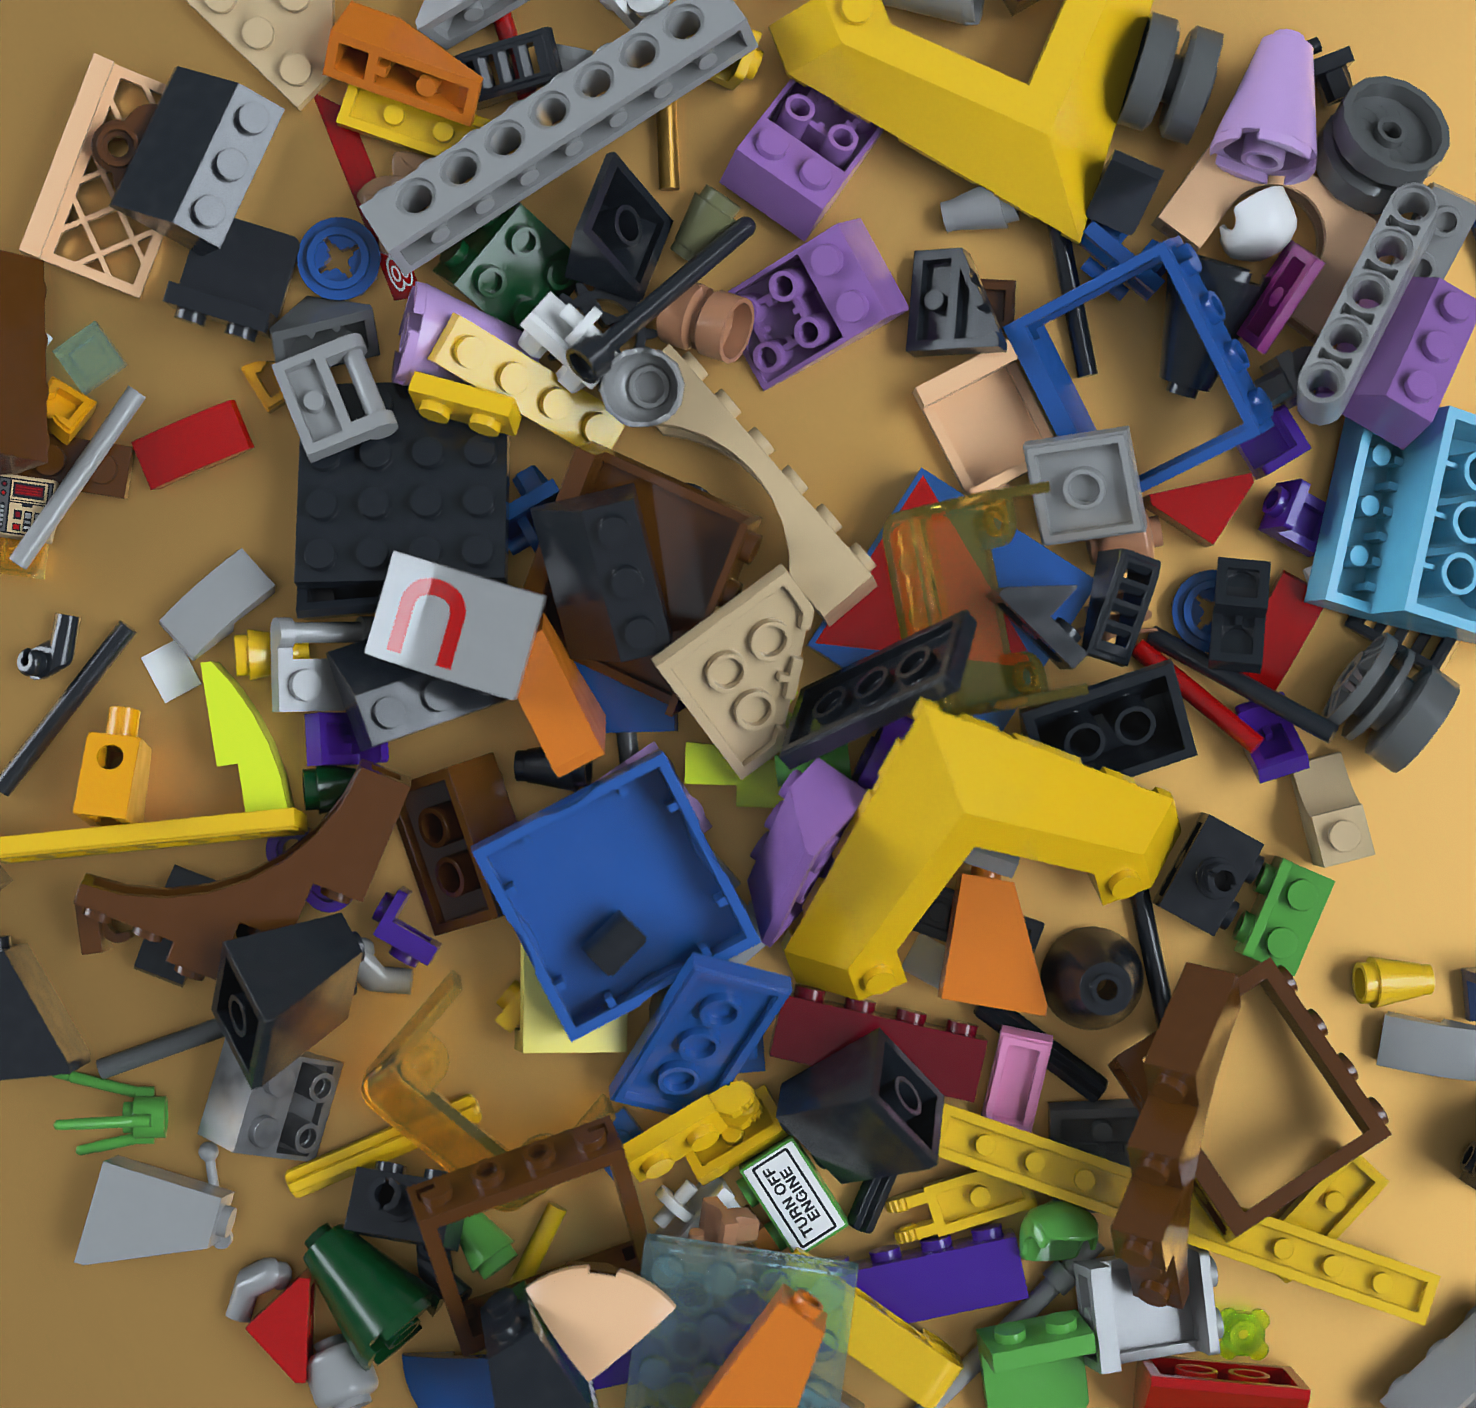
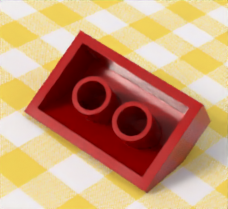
M1166 1356L1137 1361L1133 1408H1307L1311 1389L1292 1367Z

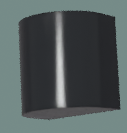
M618 909L581 948L608 977L610 975L613 977L648 941L646 939L648 936Z

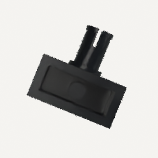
M1201 812L1152 903L1202 931L1215 936L1219 928L1226 930L1233 921L1240 906V903L1234 899L1243 883L1245 882L1250 885L1259 874L1265 857L1259 854L1265 844L1216 817Z
M376 1161L374 1169L357 1167L344 1229L362 1236L425 1246L406 1188L449 1172L425 1169L424 1177L405 1175L407 1166L386 1161ZM464 1219L437 1228L444 1250L458 1252Z

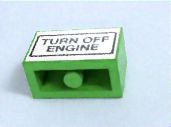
M787 1136L739 1165V1171L743 1177L738 1179L736 1183L752 1208L759 1203L771 1219L764 1226L781 1251L789 1247L793 1253L795 1248L798 1247L808 1252L849 1226L846 1214L795 1136Z

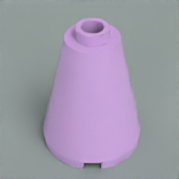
M1279 29L1273 34L1262 38L1211 142L1210 156L1214 153L1217 154L1215 164L1221 170L1237 178L1261 184H1267L1269 175L1285 176L1283 185H1292L1306 181L1315 173L1317 165L1314 53L1312 45L1305 40L1301 33L1290 29Z
M416 281L415 286L411 288L398 334L401 335L399 352L395 351L391 380L392 383L409 386L414 371L472 386L427 359L453 313L461 315L528 357H532L518 345V340L523 333L522 331L427 283ZM532 358L533 360L539 363V358Z

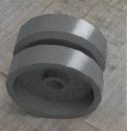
M1151 12L1117 124L1143 131L1150 125L1159 102H1161L1163 107L1158 125L1161 137L1187 145L1209 101L1217 75V64L1223 45L1224 34L1197 25L1188 33L1178 55L1175 53L1181 31L1179 21L1172 17Z
M1388 76L1365 78L1350 88L1340 102L1336 112L1330 116L1317 136V165L1315 170L1321 183L1336 199L1358 211L1375 215L1382 214L1391 195L1398 187L1414 182L1423 184L1425 179L1431 176L1442 162L1450 146L1449 126L1441 109L1425 92L1407 81Z

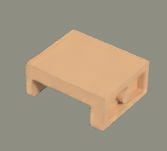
M1009 340L1006 341L1007 352L981 353L915 387L912 392L965 496L971 500L981 497L985 506L1013 492L1008 482L1026 473L1028 475L1023 450L1025 441L1054 437L1015 362L1018 357Z

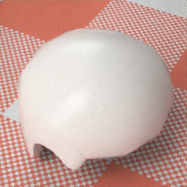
M1271 186L1237 204L1234 208L1235 227L1232 230L1228 229L1224 224L1219 227L1221 234L1220 243L1224 252L1229 257L1248 262L1262 261L1281 252L1291 241L1297 229V216L1284 187Z

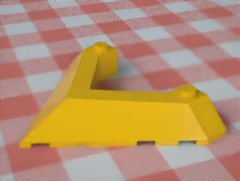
M810 0L770 24L768 28L789 78L805 87L808 85L834 100V104L868 124L872 122L896 136L898 141L970 183L979 184L994 193L993 196L998 197L1001 201L1032 219L1035 217L1060 231L1061 235L1079 245L1088 219L1086 211L1102 173L1154 0H1064L1027 84L892 25L882 0Z
M921 697L912 712L915 720L905 739L897 738L878 772L879 778L873 789H868L832 852L835 862L825 878L818 877L802 905L803 918L796 930L789 929L781 946L795 981L858 1001L873 995L883 994L896 986L908 982L897 950L974 847L1087 872L1104 906L1120 899L1132 897L1136 893L1153 886L1182 832L1174 798L1171 792L1156 786L1152 791L1136 785L1132 777L1106 767H1102L1098 771L1083 765L1080 757L1016 733L1009 735L1001 732L998 726L964 713L956 717L942 712L937 703Z

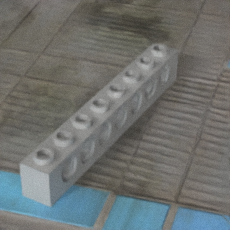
M676 0L658 13L645 17L638 26L615 41L602 45L593 55L572 69L557 74L550 83L532 95L511 104L504 113L481 128L468 132L461 141L438 156L425 160L415 171L392 186L382 188L372 199L359 206L388 254L403 275L406 276L759 47L747 18L734 0ZM695 34L692 37L685 39L687 36ZM606 91V92H605L604 94H602L601 96L596 97L598 94H600V93ZM559 120H562V121L559 122L558 124L553 125L555 122H557V121H559ZM517 149L515 152L507 155L512 150ZM472 178L469 182L464 183L467 179ZM429 206L427 209H425L424 211L420 212L423 208Z

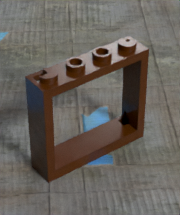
M1271 957L1238 978L1240 997L1259 984L1262 986L1362 1135L1245 1212L1200 1147L1193 1194L1226 1243L1255 1226L1392 1135L1386 1126L1389 1123V1119L1383 1107L1373 1097L1367 1098L1356 1082L1359 1077L1352 1062L1345 1054L1341 1052L1337 1054L1325 1037L1328 1035V1030L1322 1018L1313 1009L1306 1010L1296 995L1298 986L1293 976L1284 966H1276ZM1157 1030L1116 1056L1108 1064V1067L1139 1113H1141L1149 1094L1143 1059L1147 1056Z
M610 1115L583 1123L541 1140L532 1141L527 1145L482 1159L477 1163L432 1177V1179L406 1188L463 1357L486 1349L480 1308L486 1304L487 1300L495 1292L503 1288H513L524 1280L529 1285L539 1277L564 1268L565 1265L462 1302L437 1229L439 1227L610 1166L631 1241L576 1261L609 1263L618 1269L626 1271L659 1272L625 1150Z

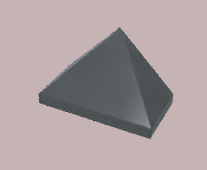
M306 296L269 328L275 363L352 333L362 335L367 347L366 359L380 355L373 308L370 304ZM338 363V364H335V365L330 366V367L342 365V364H345V363Z

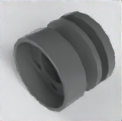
M1383 633L1364 651L1357 654L1344 669L1333 686L1332 694L1321 716L1338 725L1346 720L1341 736L1350 741L1361 735L1369 727L1372 728L1365 746V753L1391 772L1397 773L1405 768L1423 750L1441 727L1458 698L1460 684L1433 665H1427L1412 678H1409L1408 674L1413 666L1416 653L1410 648H1404L1394 656L1399 640L1389 633Z

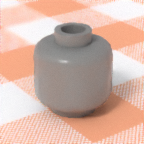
M337 1334L315 1343L313 1346L316 1354L308 1358L307 1382L317 1408H362L372 1402L370 1394L379 1385L373 1363L370 1370L365 1371L355 1359L343 1334Z

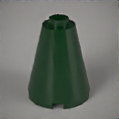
M329 1223L322 1225L304 1243L308 1251L303 1256V1260L355 1359L365 1371L370 1370L373 1361L379 1365L387 1360L422 1329L419 1325L421 1322L419 1317L425 1310L433 1317L444 1303L443 1297L437 1290L358 1234L345 1230L343 1223L333 1228Z

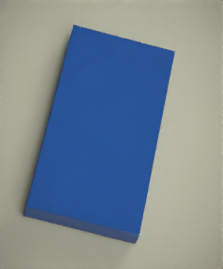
M692 952L609 1085L610 1100L673 1115L704 1095H709L724 1085L729 1086L791 994V977Z

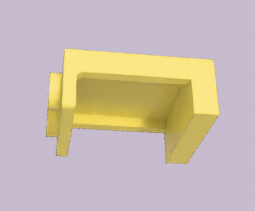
M521 944L520 1028H515L514 1049L521 1053L627 1052V1013L573 1042L570 1041Z

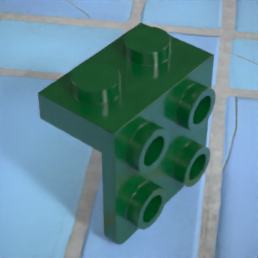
M517 203L440 254V262L433 269V272L442 280L464 294L483 312L522 332L524 328L520 324L550 291L557 297L562 293L570 296L575 290V284L579 282L565 277L570 248L521 203Z

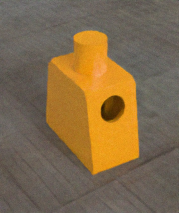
M110 706L106 732H89L87 735L73 813L90 826L103 827L144 822L152 750L142 738L137 737L140 710ZM123 756L122 763L118 767L111 769L112 762L117 757Z

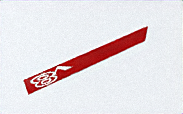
M316 94L314 96L315 102L364 226L372 233L378 244L379 238L359 208L362 204L357 198L360 189L372 179L377 178L360 134L338 126L336 120L341 105ZM380 251L382 258L380 266L394 301L408 299L411 288L415 286L417 281L414 271L404 276L391 256Z

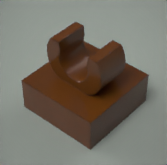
M75 904L82 955L105 952L113 948L112 942L122 943L134 937L132 930L120 932L113 928L112 923H103L87 917L82 913L83 907Z

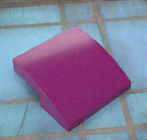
M1291 240L1268 271L1267 276L1272 277V280L1236 334L1256 350L1266 354L1326 263L1306 248Z

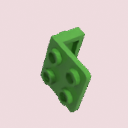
M1077 1309L976 1329L985 1408L1087 1407L1089 1395L1084 1355L1096 1353L1094 1332Z

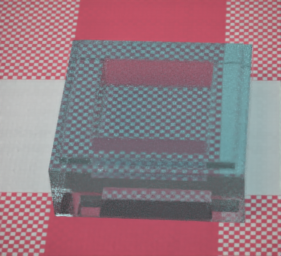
M93 321L53 350L62 366L85 395L128 366L96 321Z

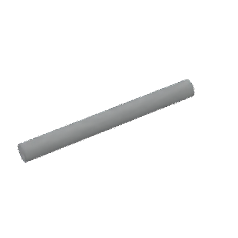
M130 386L126 388L10 555L9 559L27 570L146 399L145 396Z

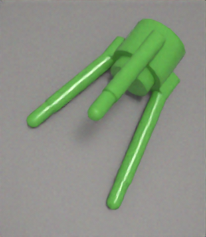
M76 1071L70 1074L52 1076L71 1083L134 1098L133 1102L123 1103L122 1116L63 1119L54 1122L56 1130L123 1128V1133H130L79 1145L76 1148L78 1155L98 1153L134 1144H155V1138L167 1137L168 1099L167 1096H155V1086H133Z

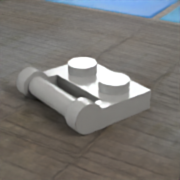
M352 333L344 335L271 365L311 463L369 439L376 440L388 437L396 432L399 427L393 411L386 410L365 358L367 347L361 334ZM338 363H345L366 416L352 422L330 370V366Z
M359 616L355 622H294L291 617L273 618L270 627L272 712L344 711L345 707L328 659H293V646L295 643H356L369 638L375 616Z

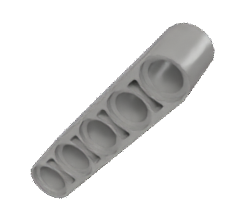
M1407 183L1398 187L1391 195L1300 372L1297 408L1302 418L1311 424H1331L1338 420L1344 412L1433 237L1438 200L1433 190L1424 184ZM1413 212L1421 215L1423 218L1412 221L1405 219L1401 215ZM1390 255L1397 257L1401 262L1386 264L1380 261L1379 258ZM1361 299H1371L1379 305L1375 308L1367 309L1360 307L1355 302ZM1338 343H1349L1355 346L1357 350L1350 353H1342L1335 350L1333 346ZM1316 387H1326L1335 394L1330 397L1320 398L1314 396L1309 391Z

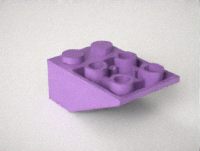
M790 79L736 148L719 183L805 242L833 205L884 129L872 122L868 124L834 104V100L808 85L805 87Z
M861 218L835 224L728 291L748 298L753 304L754 324L743 355L763 391L865 337L907 312L910 308Z

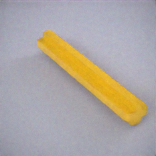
M466 1094L299 1164L285 1172L287 1186L295 1198H301L355 1175L357 1167L370 1169L375 1166L376 1161H389L477 1124L482 1120L479 1104L472 1094Z

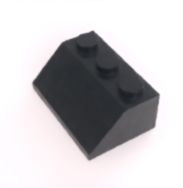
M179 66L175 67L109 206L201 256L219 249L285 109L240 83Z
M634 483L531 507V515L570 659L625 662L658 654L673 643V631Z
M368 638L326 652L360 752L510 700L365 654Z
M1171 659L1019 709L1022 736L1080 757L1083 765L1098 771L1102 767H1106L1134 777L1198 755Z

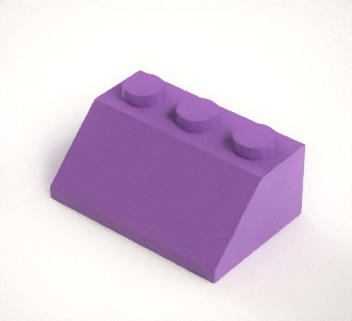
M1412 277L1342 415L1404 450L1433 422L1475 327L1476 299L1440 277ZM1371 299L1357 301V305L1367 309L1375 308L1379 305ZM1338 343L1335 350L1342 353H1350L1357 350V348L1349 343ZM1317 387L1315 396L1320 398L1330 397L1335 394L1326 387Z
M819 757L803 773L795 769L786 779L778 793L784 801H780L775 806L764 824L770 831H767L760 838L750 854V857L756 860L747 879L761 942L769 948L803 911L802 905L818 877L825 878L835 862L832 852L867 793L866 790Z

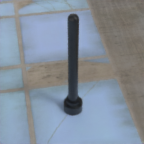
M750 217L739 218L601 336L594 334L591 337L583 336L566 350V360L572 371L586 383H596L611 370V362L615 359L614 352L754 234L756 230L754 220Z

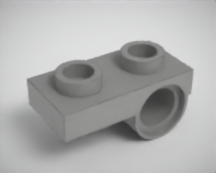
M1433 182L1428 187L1433 190L1438 200L1433 237L1412 277H1440L1444 280L1476 220V202ZM1413 213L1411 220H1420L1423 217ZM1394 256L1390 264H1397L1401 260Z

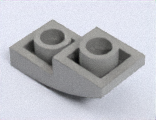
M241 548L187 592L159 620V624L192 661H195L234 631V623L275 593L276 585Z
M1388 1011L1384 1016L1376 1065L1430 1076L1476 1081V1025L1448 1019L1436 1022Z

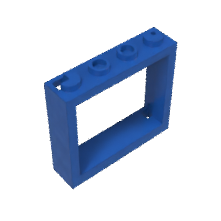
M1180 235L1155 245L1003 327L1056 435L1064 436L1096 431L1097 429L1044 325L1162 262L1164 263L1243 424L1138 475L1141 492L1234 448L1275 426L1271 419V416L1274 414L1272 403L1261 387H1255L1247 371V368L1250 366L1248 355L1237 339H1231L1223 323V320L1226 318L1224 307L1213 291H1207L1199 275V272L1202 270L1200 259L1189 243H1183Z

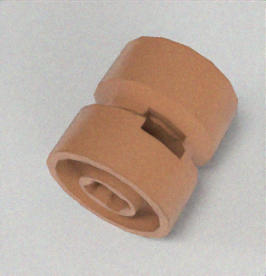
M696 282L657 316V334L660 341L665 344H670L684 350L697 349L698 353L705 357L727 364L733 363L742 355L748 345L754 324V307L751 300L746 297L723 290L714 292L713 288Z

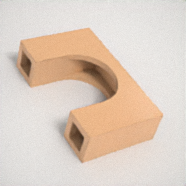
M1210 143L1151 225L1169 239L1180 235L1183 243H1189L1197 252L1234 202L1271 186H1283L1289 199L1299 205L1309 217L1316 236L1315 255L1326 263L1286 323L1315 345L1381 214L1375 215L1351 208L1336 199L1315 175H1312L1306 181L1292 185H1283L1285 176L1269 175L1267 184L1254 183L1237 178L1221 170L1215 164L1217 154L1214 153L1210 156ZM1390 255L1382 256L1379 260L1385 263Z

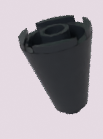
M1198 255L1202 266L1199 275L1207 291H1213L1220 299L1226 314L1223 323L1231 339L1239 341L1241 337L1236 333L1272 280V277L1262 274L1258 284L1250 281L1252 273H1249V269ZM1168 273L1159 377L1169 381L1166 388L1167 391L1196 399L1198 391L1210 392L1219 373Z
M1092 926L1075 928L1057 938L1042 963L1040 980L1046 1002L1058 1018L1079 1029L1101 1030L1118 1024L1134 1010L1143 991L1144 972L1138 953L1123 936L1106 928ZM1106 979L1104 987L1097 992L1098 984Z

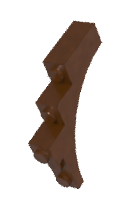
M362 758L344 793L319 824L288 850L252 870L211 883L177 887L125 884L86 873L73 903L82 906V913L96 921L112 923L113 919L133 926L132 932L143 939L158 943L162 942L163 938L173 941L166 961L175 964L174 970L177 973L198 981H203L205 976L216 980L223 942L233 939L239 922L248 925L247 931L250 934L297 924L313 884L321 886L320 893L334 901L349 904L352 898L363 903L410 790L411 777Z
M1186 962L1144 1060L1149 1094L1127 1144L1132 1177L1110 1227L1115 1258L1122 1259L1128 1265L1133 1296L1139 1297L1151 1306L1164 1307L1167 1305L1183 1310L1190 1293L1188 1233L1197 1161L1218 1072L1241 1008L1237 974Z

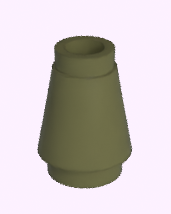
M706 184L700 194L694 193L670 249L685 260L690 261L737 221L734 218L741 207Z

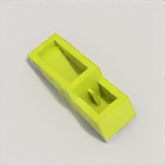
M220 662L200 663L216 765L219 767L238 764L245 812L293 808L294 802L284 764L277 745L260 712L241 685Z
M686 741L684 784L736 786V807L775 808L780 801H784L778 795L781 787H778L774 760H768L741 780L714 744Z

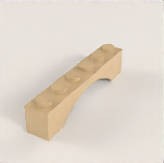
M669 344L662 351L679 365L685 382L683 400L677 412L668 421L655 427L663 436L690 440L717 450L740 464L762 485L774 502L783 522L789 550V574L815 611L830 627L878 586L873 575L870 573L876 567V564L857 542L848 548L836 534L842 528L841 524L824 504H820L816 509L812 507L802 495L808 490L807 485L789 465L780 470L770 459L769 455L775 450L756 427L747 432L735 418L742 412L726 392L720 389L717 393L713 394L702 380L708 376V373L689 351L681 357Z

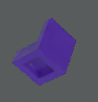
M1285 404L1273 409L1274 414L1271 416V419L1275 426L1236 446L1256 480L1269 475L1312 449Z

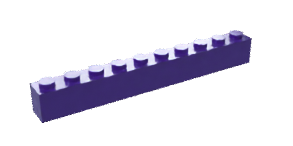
M991 1223L971 1229L972 1236L955 1240L951 1239L950 1234L938 1237V1235L929 1236L920 1240L921 1247L903 1251L900 1250V1245L878 1247L870 1250V1258L850 1262L849 1256L841 1255L821 1260L822 1263L908 1324L1029 1298L1016 1235L1012 1228L1002 1229L1001 1223ZM770 1271L767 1273L768 1279L752 1282L751 1285L730 1290L729 1304L714 1307L710 1303V1292L697 1294L696 1288H683L670 1292L669 1297L677 1306L663 1320L661 1330L653 1329L618 1360L593 1379L595 1390L724 1363L772 1298L766 1293V1289L778 1272L773 1273ZM823 1336L822 1342L829 1340Z

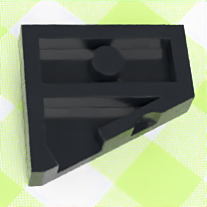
M963 248L914 251L906 352L914 357L1007 352L1006 340L971 254Z

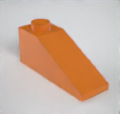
M353 1L349 3L330 31L322 74L469 127L474 122L484 79L401 18Z

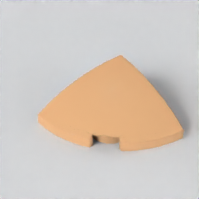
M589 1264L564 1267L539 1277L527 1285L526 1291L563 1351L587 1382H590L644 1338L676 1308L677 1305L666 1293L645 1278L623 1269H619L616 1276L589 1273L591 1269Z

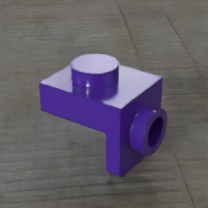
M1303 479L1277 483L1264 500L1262 507L1264 516L1258 530L1301 554L1312 557L1316 552L1326 502L1308 493L1311 484Z
M1251 701L1235 707V714L1264 737L1263 742L1252 754L1243 748L1260 784L1310 768L1308 753L1292 723Z
M347 712L304 714L307 766L359 765L362 758L373 763L388 762V743L360 752Z
M403 886L397 891L395 896L389 892H386L371 918L379 923L373 935L392 946L388 953L397 960L416 968L419 962L428 966L435 958L442 943L398 919L413 892Z

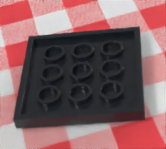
M383 382L376 383L386 410L393 411L399 425L397 431L392 435L382 439H369L313 463L307 457L300 439L294 583L298 589L383 587L393 551L402 552L508 584L511 435L499 432L497 437H490L475 432L467 423L449 419L448 423L431 421L420 415L418 410H416L408 392L409 386ZM353 383L337 384L351 422L366 416Z

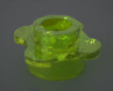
M1229 1307L1220 1312L1224 1324V1335L1219 1341L1220 1355L1227 1360H1231L1236 1356H1250L1255 1361L1264 1359L1269 1352V1347L1265 1343V1329L1270 1324L1268 1314L1258 1308L1248 1312ZM1243 1329L1248 1331V1336L1245 1339L1239 1337V1332Z

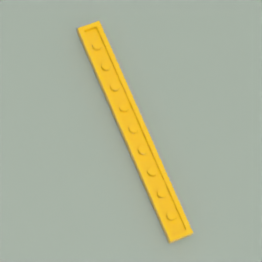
M946 1103L943 1105L938 1157L1115 1218L1132 1177L1130 1167ZM1192 1194L1188 1244L1422 1326L1426 1325L1441 1278L1440 1275L1268 1216L1235 1239L1226 1243L1194 1194ZM1240 1206L1244 1212L1248 1210V1208Z

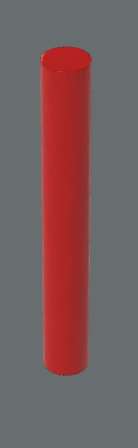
M1144 639L1136 645L1132 653V657L1144 667L1168 660ZM1173 663L1182 698L1252 754L1263 742L1264 737Z

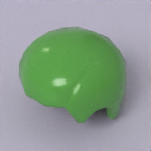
M1050 1201L1034 1207L1025 1214L1020 1226V1257L1022 1260L1029 1261L1070 1260L1079 1255L1084 1241L1089 1242L1091 1251L1095 1250L1099 1239L1098 1222L1083 1207L1069 1202Z

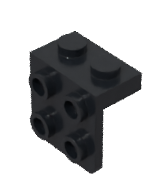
M234 218L219 249L204 256L191 250L189 251L180 283L168 282L163 301L173 309H176L174 317L179 320L205 327L207 319L225 324V334L255 343L257 335L271 339L269 328L280 318L297 264L300 242L294 236Z

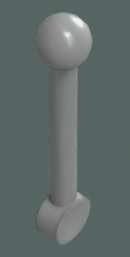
M204 1142L200 1145L198 1154L205 1161L208 1183L219 1186L215 1162L219 1155V1149L213 1142ZM232 1231L227 1238L222 1237L221 1241L213 1246L217 1249L227 1248L233 1241Z

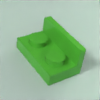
M1274 856L1271 864L1265 862L1253 885V891L1257 892L1258 896L1251 912L1244 910L1235 925L1232 939L1238 942L1234 951L1259 962H1263L1271 957L1276 966H1284L1295 977L1335 881L1278 856Z

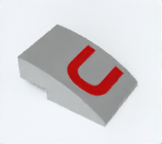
M393 551L364 653L431 676L515 701L519 695L547 596L402 552Z

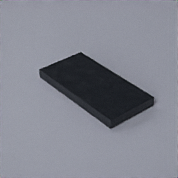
M967 609L962 610L801 688L780 751L779 758L790 770L911 714L921 697L937 702L959 692L978 622Z

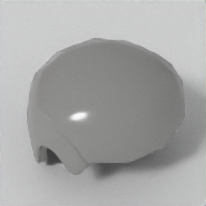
M648 347L627 349L615 356V359L611 362V370L601 379L599 390L606 410L622 424L629 427H651L668 421L677 412L683 400L685 382L678 363L663 351Z

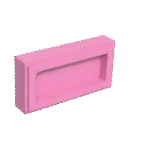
M1007 1025L1001 1026L981 1116L1029 1133L1032 1132L1053 1044V1035Z

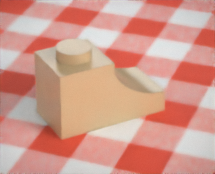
M1341 752L1309 759L1310 768L1290 774L1313 865L1326 868L1375 855L1363 804H1360L1353 790Z

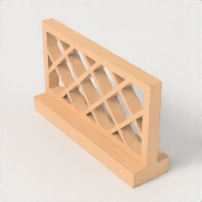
M94 53L19 251L26 256L44 260V262L140 299L164 235L150 229L134 236L125 214L110 206L84 216L76 196L82 184L102 177L111 199L115 194L107 176L111 172L106 171L96 162L92 154L91 142L96 130L105 123L110 108L116 120L125 121L127 118L122 119L114 102L120 81L124 80L141 87L149 104H156L151 92L162 96L166 84L114 64L113 60ZM91 157H93L98 170L85 175ZM74 205L80 219L66 224ZM117 211L129 239L100 251L88 223ZM83 225L95 253L77 261H72L55 254L61 235ZM151 237L146 253L143 256L138 242ZM133 245L141 263L134 284L113 277L104 256ZM98 259L104 273L85 265Z

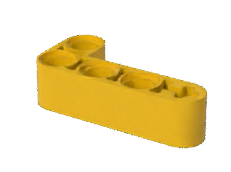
M795 1248L766 1289V1293L771 1298L774 1297L783 1283L794 1291L800 1288L814 1295L822 1303L823 1311L828 1314L824 1337L924 1408H935L964 1368L958 1352L940 1337L924 1328L919 1332L801 1248Z

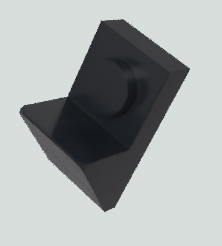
M1115 149L1103 166L1098 185L1087 208L1086 216L1121 233L1132 235L1161 180L1164 170Z
M1078 585L993 588L986 595L1059 669H1074L1087 656L1088 653L1078 644L1082 638L1077 630L1063 618L1058 617L1054 620L1051 617L1078 588Z

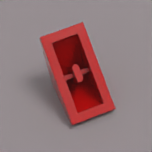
M1252 473L1149 494L1143 497L1144 508L1202 546L1209 547L1215 544L1254 484Z
M305 1269L256 1314L245 1327L246 1331L295 1383L307 1382L308 1358L313 1356L316 1283L309 1269Z

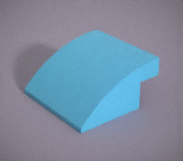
M1450 405L1439 407L1433 422L1404 450L1345 416L1304 602L1377 623L1476 644V414Z

